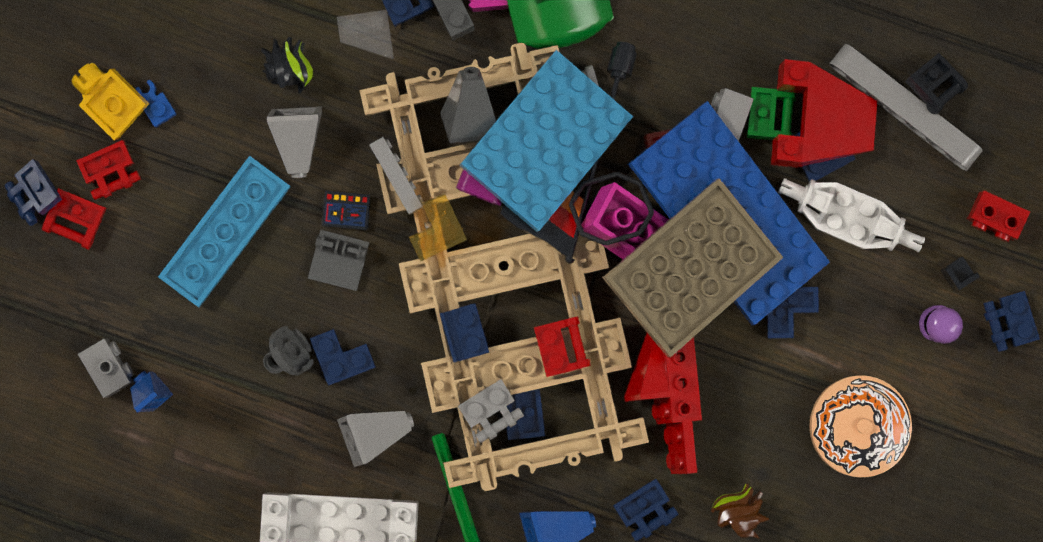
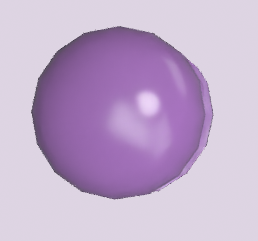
M935 305L927 308L922 313L919 327L926 339L945 344L955 341L961 335L963 321L959 313L954 309L943 305ZM932 311L926 323L928 332L927 334L924 328V321L928 313Z

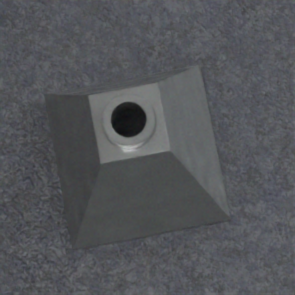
M466 67L458 72L441 111V118L450 143L480 141L496 122L480 69L476 67Z

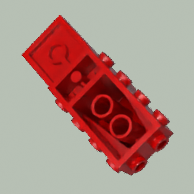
M647 333L625 394V402L654 399V404L652 405L653 418L656 419V424H666L664 440L668 444L669 451L666 457L668 469H670L671 474L697 473L692 421L702 420L694 337L673 356L667 357Z

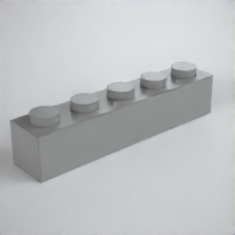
M382 137L371 143L372 151L408 214L411 215L423 208L422 203L424 201L420 194H415L414 190L416 187L412 180H407L406 176L408 173L404 167L401 168L398 164L400 159L396 153L393 154L390 150L392 145L389 140H385Z

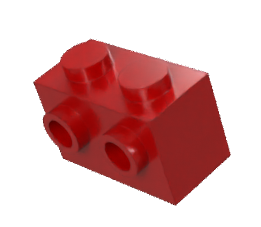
M984 190L979 192L967 220L973 222L972 227L986 232L987 229L995 232L997 239L1009 243L1010 240L1014 241L1019 238L1030 211Z

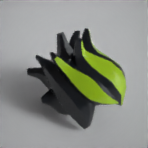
M288 37L284 41L282 49L279 47L276 39L273 41L272 52L265 48L261 49L267 63H264L265 70L262 72L266 74L270 83L278 84L280 88L297 84L298 93H302L313 76V69L303 55L305 43L298 40L295 46L292 47V37Z

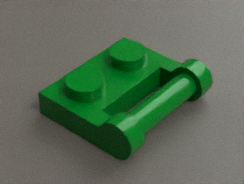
M752 87L751 98H753V102L749 111L747 138L773 140L778 134L793 136L791 132L793 102L796 101L797 93ZM776 100L783 101L781 131L774 130Z

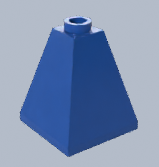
M589 512L519 513L527 542H579L594 532L593 528L596 527L595 517L593 513Z

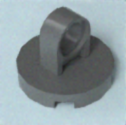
M283 326L274 331L270 336V351L264 356L263 365L271 373L277 374L285 371L290 375L298 376L311 368L313 359L310 360L309 352L312 349L306 337L297 329L291 331L287 329L288 326ZM271 356L274 358V360H275V362L277 363V365H275V364L272 362Z

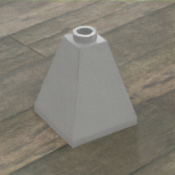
M322 107L271 109L267 116V123L287 173L292 174V178L306 177L310 170Z
M405 411L350 414L337 419L354 467L370 462L412 430L411 427H414L411 414Z

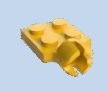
M94 63L86 64L78 70L81 75L78 77L75 74L72 79V85L83 96L79 106L113 140H118L150 103L114 68L110 69L107 73H103Z

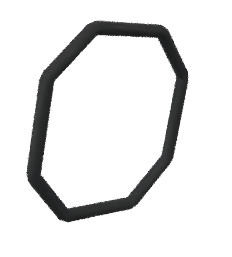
M620 172L610 173L582 182L569 202L579 234L602 245H610L640 236L654 215V210L643 183ZM619 177L639 186L649 213L639 231L605 241L584 232L574 203L585 186Z

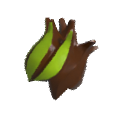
M745 484L741 492L723 494L718 497L713 503L711 510L713 513L720 511L717 525L722 528L730 524L741 539L748 537L759 539L753 530L761 522L769 520L768 517L758 513L763 503L760 499L763 493L759 491L752 497L753 488H749V484Z

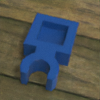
M148 80L147 83L150 86L148 93H143L139 87L136 88V91L150 103L144 111L154 127L157 128L176 116L177 113L163 92L156 95L155 84Z

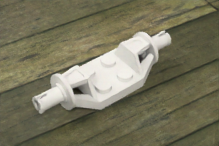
M784 178L781 184L783 186L779 188L778 193L799 201L798 212L803 213L816 230L858 248H887L889 251H892L899 243L919 253L922 248L920 244L925 241V237L905 230L906 219L899 218L884 202L842 184L815 183V180L811 179L809 184L804 187ZM806 204L817 209L818 211H820V213H816L814 210L806 206ZM875 236L890 239V241L875 238Z

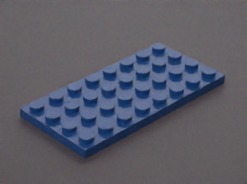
M708 101L704 102L628 164L670 219L714 180L719 178L783 256L776 265L734 301L751 325H756L830 263Z

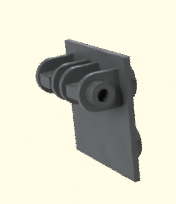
M320 230L319 237H317L315 243L316 249L308 279L357 291L370 242Z

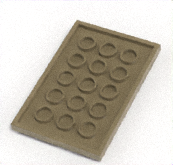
M718 178L608 272L603 279L665 355L671 357L776 265L783 256Z

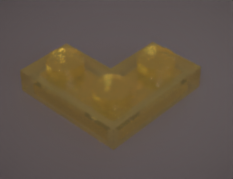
M445 192L421 203L432 226L409 237L420 262L467 240Z

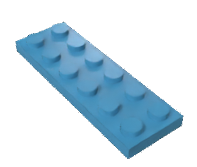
M249 156L158 277L200 308L291 186Z

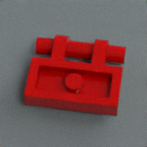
M123 140L76 160L86 184L97 181L99 188L91 191L94 200L103 196L104 198L110 197L112 192L124 187L125 189L133 186V183L141 180L138 171L128 174L125 169L133 165L134 162ZM118 172L120 178L107 184L105 177Z

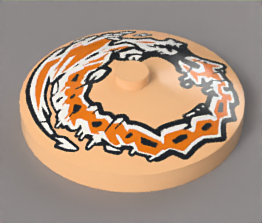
M851 376L834 382L820 394L810 416V436L820 458L835 471L852 477H871L889 470L902 458L911 438V415L903 397L890 384L871 376Z

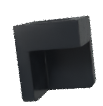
M963 256L940 270L953 291L961 290L980 277L978 273H973Z

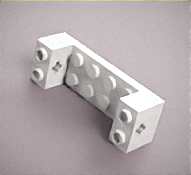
M267 492L263 494L260 542H416L419 501Z

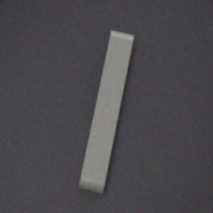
M844 44L829 63L837 73L860 91L877 100L878 105L959 168L967 171L983 151L979 145L942 116L931 114L924 102L850 45Z

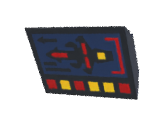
M325 191L322 226L367 230L370 195Z

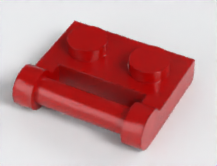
M58 188L57 191L62 200L48 211L42 231L46 233L53 232L80 243L81 247L89 250L107 208ZM57 215L87 227L86 234L84 235L55 223Z
M578 316L534 327L546 377L591 366L590 359L586 358L578 324H580ZM568 327L577 362L569 363L561 332L562 328Z

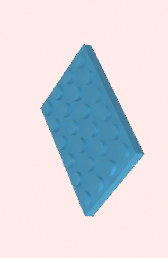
M556 50L459 166L538 232L633 116Z

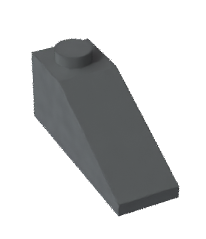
M432 0L452 41L475 30L462 0Z

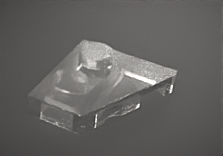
M387 10L337 17L340 42L342 44L357 47L388 59H394Z

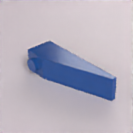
M144 371L133 380L135 385L130 388L133 406L137 413L155 411L173 395L156 373L152 371L149 373Z

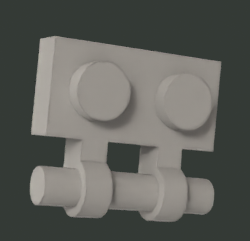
M502 379L458 406L471 428L478 423L482 425L483 430L475 434L480 443L488 438L490 440L497 436L496 433L507 426L511 428L517 424V420L524 417L520 408L510 413L506 407L515 400ZM500 410L503 417L490 425L487 418Z

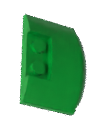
M506 0L517 43H524L537 49L557 45L558 48L584 41L598 33L608 21L610 22L614 18L609 0Z

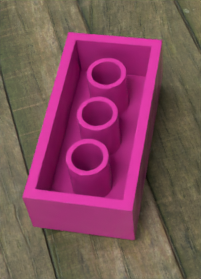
M614 182L600 188L582 223L584 232L606 241L639 231L649 211L643 201ZM654 210V215L643 234L602 246L624 259L669 219Z

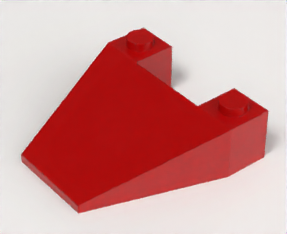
M785 59L779 65L777 91L803 93V109L800 136L778 134L773 139L771 165L801 167L874 150L877 100L811 62Z

